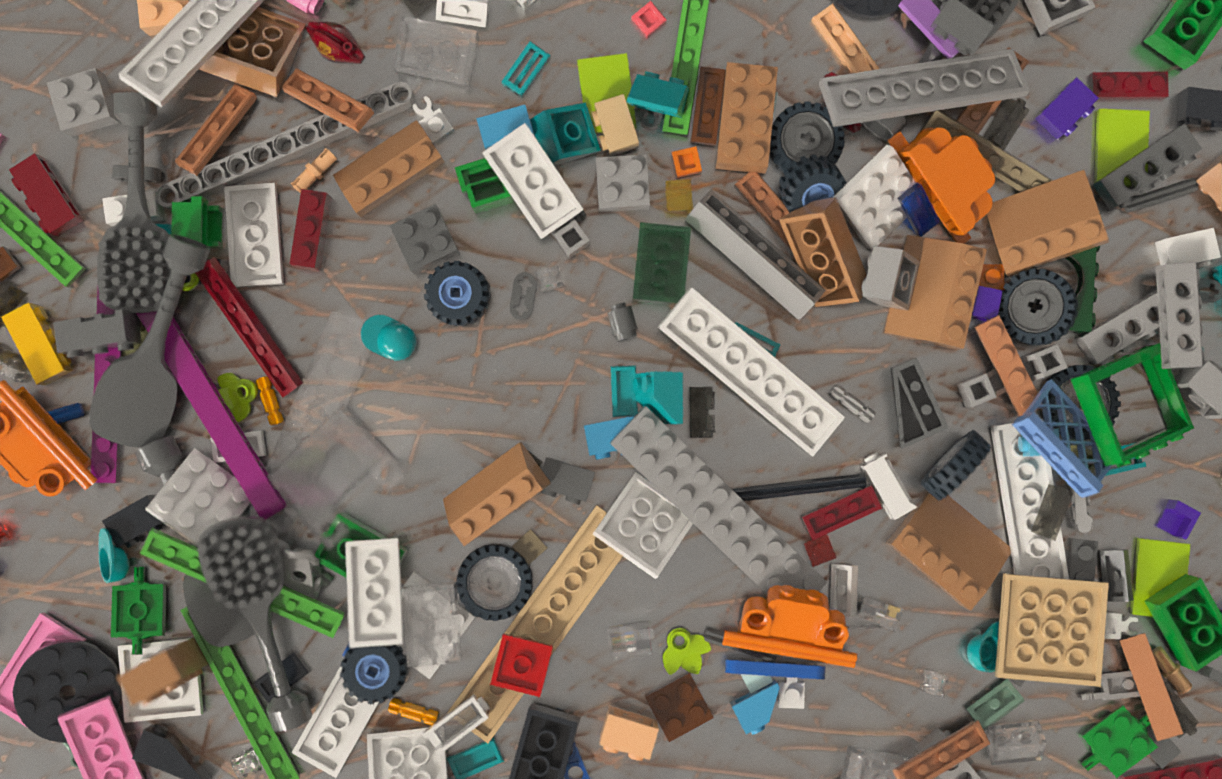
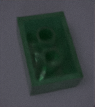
M640 222L632 302L675 306L683 297L686 287L691 227Z

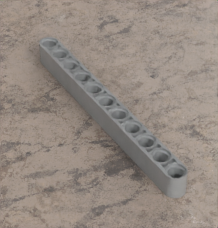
M396 82L357 99V101L372 108V110L376 102H385V107L381 111L373 110V116L362 129L411 108L415 103V95L410 86L405 82ZM400 91H407L409 93L404 101L396 100V96ZM323 114L209 164L202 169L198 176L189 173L160 186L156 191V200L163 207L172 210V202H166V196L170 192L175 193L173 202H191V196L207 198L223 191L224 186L239 184L357 131L338 121V128L335 131L329 132L327 130L329 123L337 120ZM314 131L315 138L310 142H305L304 137L306 133ZM291 141V149L288 152H282L281 147L283 143ZM267 151L269 154L268 159L265 162H259L258 157L260 153ZM244 161V170L237 173L235 171L237 163ZM220 171L222 173L221 180L213 183V175ZM193 182H198L197 191L190 193V185Z

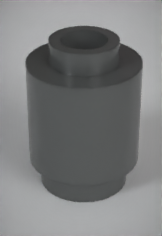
M625 302L610 306L612 311L607 312L613 336H616L618 341L637 336L636 330L638 327L632 307H626Z

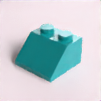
M645 71L644 75L637 74L626 102L633 107L682 118L689 92V87L684 85V80L670 77L669 81L660 80L659 74Z
M586 102L547 109L530 119L536 140L554 166L601 151Z
M654 371L635 374L632 388L635 393V399L642 407L646 406L664 424H683V372Z

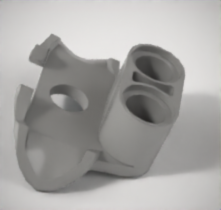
M277 539L285 566L283 586L316 600L319 596L322 578H316L314 582L312 565L318 566L320 564L319 559L315 557L312 549L290 550L289 545L285 541ZM301 571L306 575V578H297L293 572Z

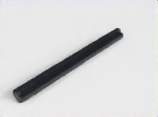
M854 474L733 488L732 490L743 501L863 488L866 487L867 481L865 474Z

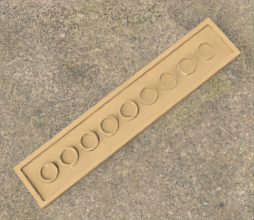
M596 505L505 632L506 634L553 645L552 656L623 557L593 535V532L607 514L606 511ZM502 637L447 712V714L473 694L477 698L482 697L490 708L487 711L489 718L471 732L486 743L490 742L524 695L521 692L490 685ZM470 705L453 719L464 726L476 717L477 714Z

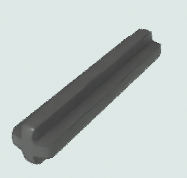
M1194 178L1146 192L1143 195L1132 197L1134 201L1124 207V210L1129 213L1198 190L1197 182Z
M707 628L705 631L704 640L706 642L770 662H775L777 658L776 654L722 645L724 632L713 628Z

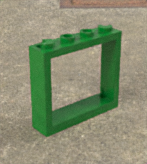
M1160 343L1140 348L1070 379L1105 466L1116 464L1117 468L1131 464L1133 463L1132 458L1146 457L1151 454L1149 450H1159L1167 447V441L1174 442L1183 439L1184 433L1194 429L1171 369H1162ZM1142 362L1168 428L1122 449L1096 382Z

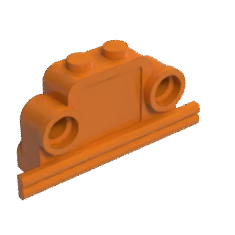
M925 128L910 143L907 142L901 131L894 134V136L888 139L889 144L895 149L915 183L954 241L965 244L971 239L968 232L992 208V197L986 192L995 183L992 165L987 159L983 158L978 150L979 146L973 138L966 135L951 137L950 133L944 128Z
M2 380L0 382V400L2 401L0 403V465L8 471L10 479L24 487L35 485L37 490L45 496L58 495L74 479L85 490L94 484L98 479L87 469L91 465V458L23 386L14 391L5 380Z
M790 585L772 586L767 592L766 599L759 596L749 598L744 604L738 631L725 630L722 645L851 668H855L858 656L857 653L842 651L843 645L849 636L846 618L838 610H829L827 596L817 590L797 589Z

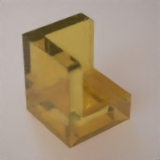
M691 179L665 181L667 211H686L690 213L693 210Z

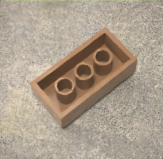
M727 62L715 169L766 174L769 162L778 67Z
M193 637L164 650L118 676L117 679L132 706L140 702L145 706L204 673L201 668L208 665V662Z

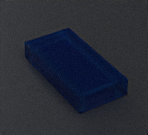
M914 184L897 198L915 234L919 237H922L940 222L921 184Z

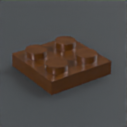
M690 672L645 695L669 742L714 718Z

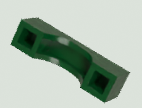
M1100 246L1063 258L1071 264L1077 278L1075 294L1078 301V314L1075 317L1073 327H1070L1068 330L1071 333L1092 332V328L1095 326L1096 315L1093 313V303L1097 300V288L1094 285L1095 277L1099 273L1096 253L1099 252Z

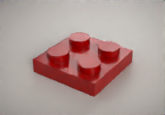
M503 633L490 685L540 697L553 645Z

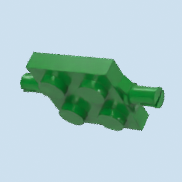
M134 567V582L127 585L112 586L111 638L132 639L131 655H143V639L151 636H165L166 584H149L144 582L145 567Z
M1122 704L1083 733L1082 737L1090 745L1093 753L1081 762L1085 769L1089 771L1098 763H1101L1108 767L1113 775L1118 778L1157 749L1158 746L1149 737L1146 729L1150 725L1147 714L1138 719L1131 715Z

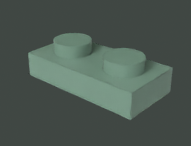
M1006 679L968 707L967 712L974 720L980 722L985 731L1022 704L1024 698L1011 682Z

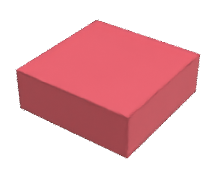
M651 1L631 17L647 38L667 22V19Z

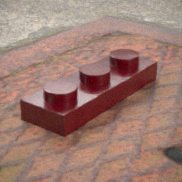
M1092 72L1090 74V90L1099 99H1166L1169 97L1168 72Z
M869 485L801 516L811 539L815 540L882 509V506L872 485Z

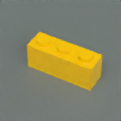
M27 303L1 317L36 385H48L72 372L69 365L71 364V359L67 358V354L57 353L54 329L49 327L46 321L48 319L47 313L41 306Z

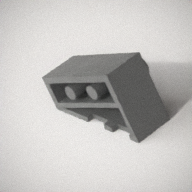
M122 309L116 310L115 314L110 315L100 313L89 318L79 317L53 322L57 353L67 354V358L82 357L83 352L92 351L94 355L109 353L108 348L118 347V351L132 350L134 345L142 344L137 313H131Z
M917 357L892 367L900 448L903 449L948 429V424Z

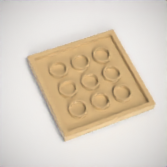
M1003 573L995 676L997 678L1101 687L1109 583Z

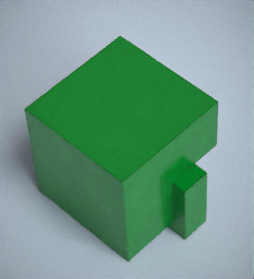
M486 158L455 167L463 193H468L475 214L514 202L512 196Z
M191 196V202H172L171 234L191 238L210 248L223 249L224 208L219 205H208V200L202 196Z

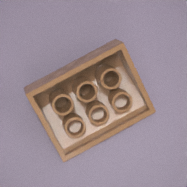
M257 7L198 70L277 97L282 89L281 86L289 75L305 32L306 24Z
M1085 170L997 200L992 203V208L987 213L995 243L1008 277L1109 243Z
M906 235L903 250L920 261L909 311L889 308L883 333L953 350L964 349L987 249L958 242Z
M927 492L916 505L917 508L910 512L886 543L961 606L971 611L988 591L1010 556V546L949 495L938 501Z

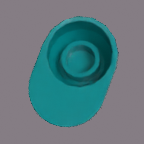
M374 315L368 318L361 328V340L368 350L394 361L405 360L416 349L417 340L414 331L406 324L386 315Z
M102 528L99 532V566L104 581L106 583H113L122 580L128 574L129 558L122 548H116L113 545L109 531L106 528Z
M999 621L991 624L984 634L974 636L967 646L969 663L978 671L991 673L996 670Z

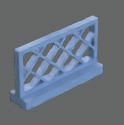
M1049 380L1042 387L1025 413L1017 417L1012 425L1081 498L1099 493L1104 486L1101 481L1112 465H1104L1084 413L1053 380ZM1049 391L1055 396L1056 405L1049 404ZM1036 409H1043L1044 422L1035 413ZM1050 409L1057 410L1059 422H1052ZM1065 410L1072 414L1073 423L1066 422ZM1053 427H1060L1062 440L1054 434ZM1068 428L1075 429L1076 441H1069ZM1082 428H1085L1090 433L1091 441H1084ZM1070 445H1077L1079 459L1072 453ZM1085 446H1092L1093 459H1087ZM1088 464L1095 465V476L1089 471Z

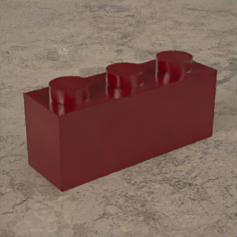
M34 153L9 169L13 176L11 179L12 183L20 192L23 191L27 198L25 199L26 205L33 213H37L40 218L38 223L45 233L59 237L84 221L43 157Z
M301 189L289 263L295 268L321 272L332 197L326 192Z

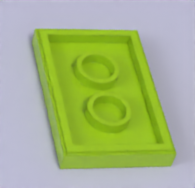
M627 53L577 60L583 103L586 102L596 134L603 133L601 127H595L591 112L595 111L594 103L624 94L627 101L632 88ZM627 103L634 128L637 129L634 107Z
M1100 108L1097 110L1094 183L1149 147L1150 111ZM1145 163L1144 168L1148 173V164ZM1124 177V185L1131 187V181Z
M1137 538L1132 584L1133 601L1130 604V614L1153 617L1144 600L1183 575L1188 574L1191 544Z

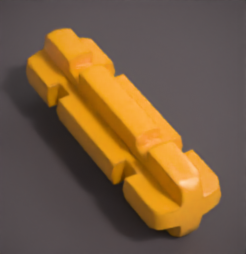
M267 376L258 378L256 385L258 390H261L259 394L265 412L268 413V422L272 426L278 425L284 419L282 413L278 411L280 407L274 389H271L272 383Z
M392 698L388 706L390 713H401L403 717L419 722L423 720L425 724L429 725L436 723L438 718V712L429 709L427 711L425 707L409 702L402 703V700Z

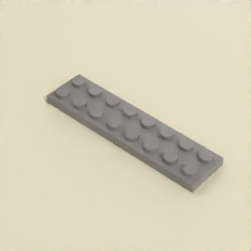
M1013 49L821 78L819 82L833 127L1024 97L1030 91Z

